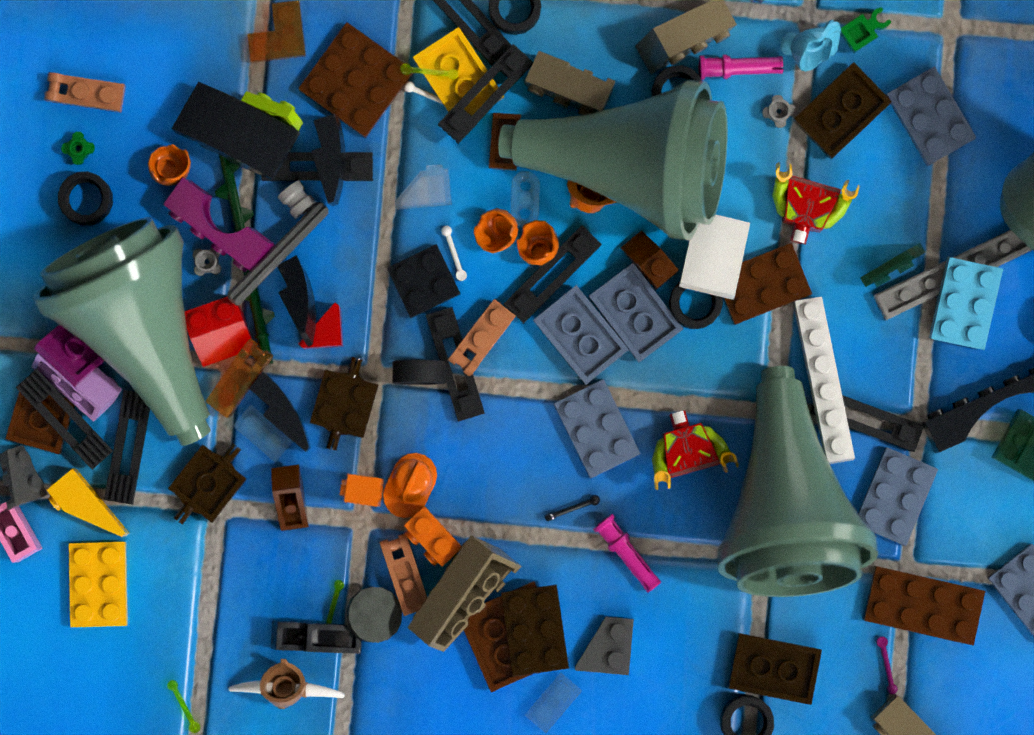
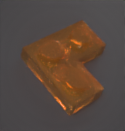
M299 0L272 4L275 31L247 34L251 63L306 57Z

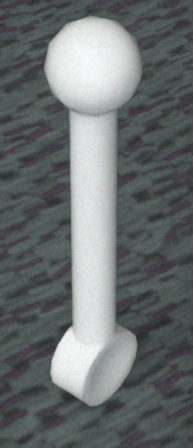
M408 81L404 84L406 92L413 91L442 104L438 96L415 87L412 82Z
M448 225L443 226L441 233L446 236L457 270L456 278L459 281H464L467 274L462 270L451 237L452 229Z

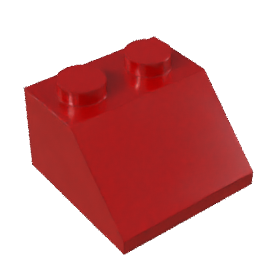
M228 296L184 312L186 328L202 367L256 349L241 305L236 306L228 299Z

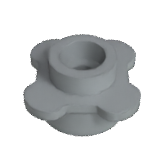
M775 95L772 98V103L769 107L763 109L762 114L764 118L771 119L777 128H783L786 125V120L789 116L795 114L796 109L794 105H789L787 101L783 100L781 95ZM780 109L782 111L781 114H777L776 110Z
M213 248L210 250L196 249L193 252L196 265L194 268L195 274L198 276H203L205 273L219 274L222 269L218 261L220 254ZM206 259H209L210 263L205 264L204 261Z

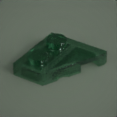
M921 243L860 278L865 287L872 283L878 287L891 279L888 274L895 270L902 273L913 267L912 260L926 252Z
M1017 409L991 458L1033 482L1034 416L1021 409Z

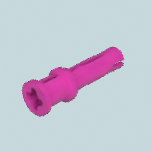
M724 54L722 57L705 58L704 55H699L698 73L701 80H705L706 77H722L725 80L731 78V75L783 74L782 67H784L782 56L730 58V56Z
M611 514L597 524L593 530L600 533L607 542L609 551L617 553L648 593L657 587L661 580L634 549L633 545L629 542L630 535L621 530L614 521L615 516Z

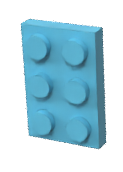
M947 257L929 338L985 350L1003 269Z

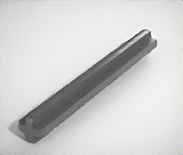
M317 202L228 293V299L236 306L240 305L328 215L329 209L322 202Z

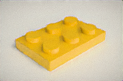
M459 27L413 56V60L448 112L488 71ZM494 79L464 109L471 116L499 88Z
M126 542L69 543L70 627L128 626Z

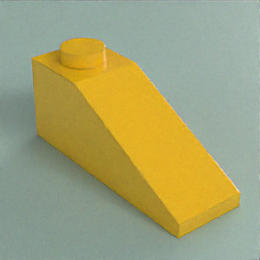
M72 468L47 489L51 495L48 500L58 511L62 509L68 514L121 537H126L129 534V531L77 469Z

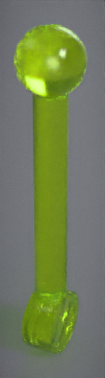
M407 63L403 64L400 68L403 75H409L410 73L448 76L451 80H455L458 77L456 69L443 71L415 68Z
M342 580L334 582L335 591L326 623L331 624L340 590L344 588Z
M170 680L167 683V687L173 691L190 723L189 730L192 733L199 732L201 725L193 719L178 690L177 681Z

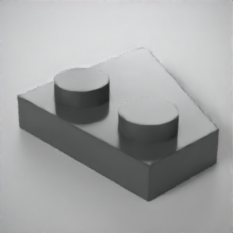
M23 445L6 450L0 454L4 487L10 488L11 499L6 501L8 510L39 500L48 495L43 481L38 476L31 462V457Z
M605 616L594 637L575 665V671L629 675L634 619Z

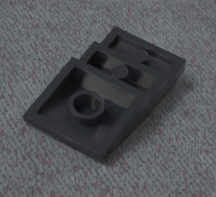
M199 81L171 128L176 134L198 142L202 148L224 156L228 162L271 180L275 179L300 135L298 130L269 114Z

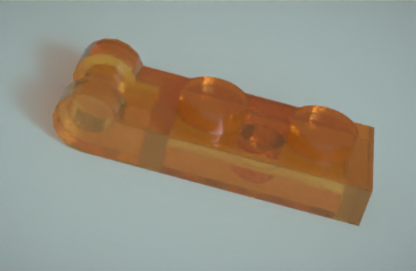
M252 339L246 342L205 401L226 418L231 417L250 390V386L273 358L270 352L267 350L263 351L257 347L258 343ZM250 355L257 360L254 366L246 362Z

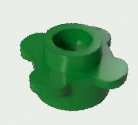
M75 132L68 143L62 144L61 150L72 158L74 164L81 165L84 163V159L94 153L95 146L84 139L83 133ZM77 146L81 147L79 151L76 150Z

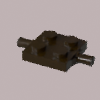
M351 357L347 373H337L325 369L310 420L311 424L322 426L330 432L325 448L330 449L332 441L335 439L332 450L337 451L341 435L350 434L364 438L379 386L378 384L365 381L358 376L363 360L358 359L354 369L355 357Z
M231 443L222 456L214 453L202 444L168 488L184 504L176 516L173 517L175 520L183 525L192 512L201 514L211 523L216 520L247 480L231 463L241 451L239 447H236L237 445Z

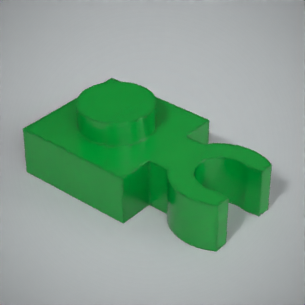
M882 7L875 9L870 19L867 20L861 14L841 28L840 34L853 53H856L877 39L878 35L874 30H884L890 25V19L884 23L877 21L876 17L883 11Z

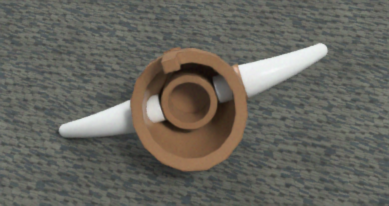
M281 659L280 663L269 668L259 681L244 682L228 688L230 692L261 694L278 709L288 708L301 697L344 698L345 696L343 692L305 682V677L301 670L287 662V659Z

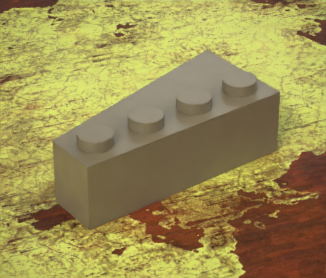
M471 535L461 546L460 552L453 562L446 568L436 587L430 591L429 597L420 610L415 613L413 620L407 628L428 646L444 652L468 626L467 619L471 615L480 613L486 606L484 600L493 590L499 592L505 585L503 579L511 571L516 573L522 566L500 548Z

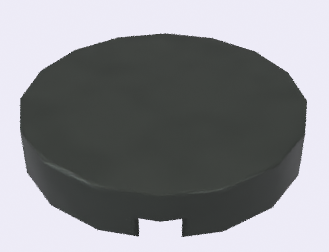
M369 587L358 591L351 598L347 606L346 615L349 629L357 638L365 642L379 643L390 639L398 631L402 622V609L399 600L392 592L382 587Z

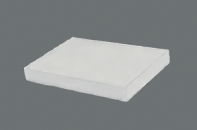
M715 214L710 225L699 224L694 236L689 240L679 287L734 300L750 223Z

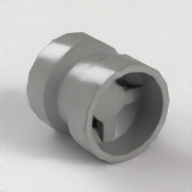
M299 180L288 186L278 196L283 204L288 205L290 213L295 219L304 215L317 203L311 195H307L304 192V186Z

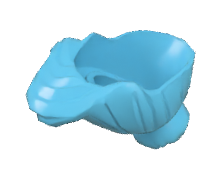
M829 20L824 27L807 29L799 34L793 32L786 33L781 41V51L785 55H792L801 71L813 70L819 63L829 60L830 56H834L838 51L841 33L840 24L834 20Z

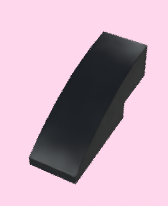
M336 114L314 120L322 147L312 150V154L327 202L331 206H336L339 203L343 189L346 152L340 118Z
M296 255L277 266L288 286L278 293L301 337L309 347L313 345L316 330L315 298L308 275Z
M262 372L249 389L270 406L263 416L300 448L308 452L311 446L298 412L279 385L265 372Z
M272 621L271 649L361 654V639L352 633L348 624Z

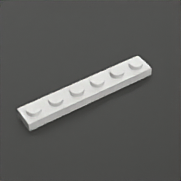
M822 297L794 301L793 305L822 449L830 464L852 461L855 459L823 299Z

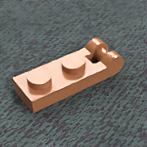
M48 72L47 81L49 82L48 91H45V101L122 113L125 84ZM60 84L68 85L67 95L59 94Z
M493 299L447 360L453 365L457 363L464 369L463 372L470 377L516 315ZM466 349L475 355L471 361L463 355Z
M403 533L398 535L397 539L380 541L403 615L406 616L419 611L428 597L409 539ZM402 549L405 557L394 560L392 552Z

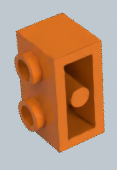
M426 506L404 525L407 528L404 534L415 546L420 543L427 550L423 555L433 566L439 563L443 567L461 549L462 545Z

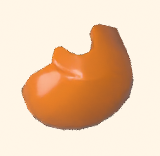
M174 144L159 147L151 153L147 167L154 181L164 186L177 185L182 177L187 178L191 168V161L186 149L182 150Z
M499 208L482 214L479 223L474 227L476 243L484 251L490 253H497L509 248L515 242L518 234V224L515 218L507 210Z
M534 220L525 224L522 227L523 232L520 239H517L519 255L530 265H544L552 260L558 252L559 242L557 234L546 221Z

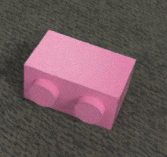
M6 502L1 504L0 542L12 563L20 562L43 549L20 507L8 510Z

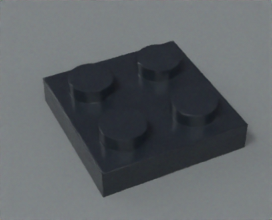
M437 244L387 267L410 318L416 317L461 295Z

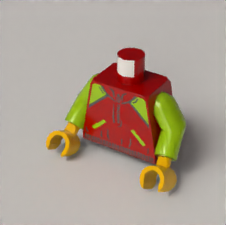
M780 162L775 165L777 177L775 178L772 197L777 213L783 217L782 222L794 226L790 241L806 245L809 231L820 233L823 229L831 228L845 215L852 199L858 195L860 186L857 185L855 191H849L846 188L849 180H846L842 187V194H840L841 189L792 176V165L790 163L789 169L786 172H781Z
M685 410L669 415L674 431L662 434L663 438L657 441L652 456L654 488L658 490V483L661 481L666 482L668 489H670L671 478L716 466L720 462L723 471L726 473L728 472L726 464L729 462H734L736 467H739L736 455L730 451L724 439L711 427L703 426L702 423L690 426Z

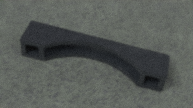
M1034 367L1028 370L1029 376L1020 379L1018 375L1002 381L1004 387L994 390L993 386L977 392L979 398L970 402L965 397L952 403L954 409L943 412L941 408L927 414L928 420L922 422V425H924V430L934 452L939 453L964 442L975 423L992 406L1018 394L1034 393Z

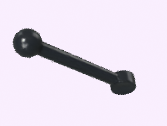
M592 495L589 500L544 515L545 520L551 521L558 516L588 505H598L600 498L598 495Z

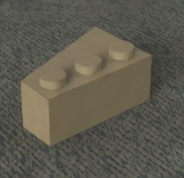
M711 0L654 27L635 47L650 74H653L670 64L671 66L677 64L692 52L697 54L703 51L714 40L716 44L724 41L731 36L729 32L737 24L724 0Z
M538 51L525 79V85L529 87L527 91L536 96L543 97L545 94L554 98V104L565 109L571 106L579 110V115H587L605 109L614 90L615 80L607 78V81H603L592 76V71L584 69V71L571 66L569 62Z

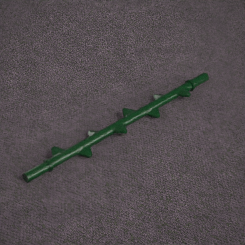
M219 155L224 184L215 191L216 197L228 200L234 231L238 232L245 228V223L254 216L253 210L241 207L234 177V173L240 166L228 162L224 156ZM247 270L246 272H243L244 276H245L250 270ZM257 287L245 300L250 303L256 331L255 339L258 341L262 365L264 366L273 364L268 339L270 335L267 333L266 324L275 317V313L262 308Z

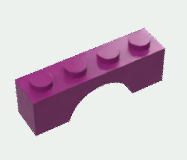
M182 177L163 204L170 209L168 214L180 223L185 221L191 225L190 231L200 239L208 238L213 242L211 247L219 254L225 256L227 253L234 258L232 263L243 272L251 270L275 244L256 229L245 227L235 233L228 234L222 232L214 224L211 217L210 204L212 196L192 180Z

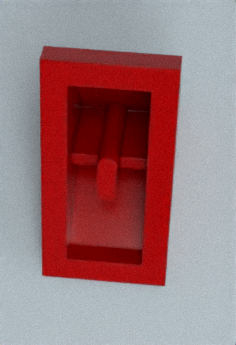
M334 303L316 323L313 345L308 347L303 339L298 345L304 350L343 347L341 307Z

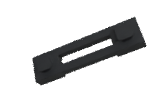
M433 0L450 20L461 29L463 34L491 66L512 46L471 0L459 1L487 31L481 38L473 32L445 0Z
M513 44L438 123V126L459 144L503 95L532 66L533 61ZM499 71L508 78L472 116L464 110L466 106Z
M289 152L274 180L261 176L262 181H321L318 172H290V161H314L312 152ZM346 152L344 181H373V152Z
M581 225L558 249L555 257L542 265L504 305L524 324L602 244ZM567 252H570L575 257V260L536 297L530 289Z
M453 307L426 315L439 360L446 362V383L458 422L485 414L473 374L469 377L464 373L469 389L458 392L449 361L447 360L442 340L453 337L456 347L462 341ZM465 350V352L463 353V355H464L465 357H467L466 350Z
M38 369L34 370L16 387L92 470L113 452ZM49 395L85 432L87 437L81 443H78L41 403Z
M123 391L111 468L104 500L131 505L134 503L150 408L137 392ZM131 419L139 422L128 476L119 474L128 420Z
M842 395L845 406L894 424L890 434L847 418L849 428L915 452L924 425ZM813 404L810 410V414L816 416Z

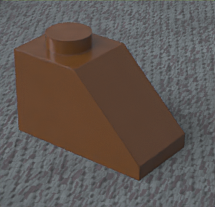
M642 230L620 248L655 290L660 288L679 271L662 249Z
M299 464L271 468L272 493L281 531L309 527Z

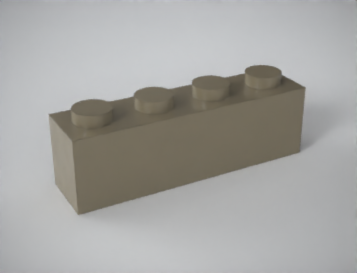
M896 694L892 695L871 716L876 722L872 727L880 735H936Z

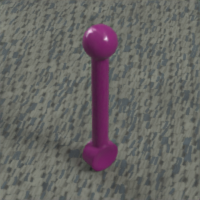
M879 637L876 643L882 652L888 680L887 692L894 695L897 693L898 688L893 682L886 646L888 640L885 637Z

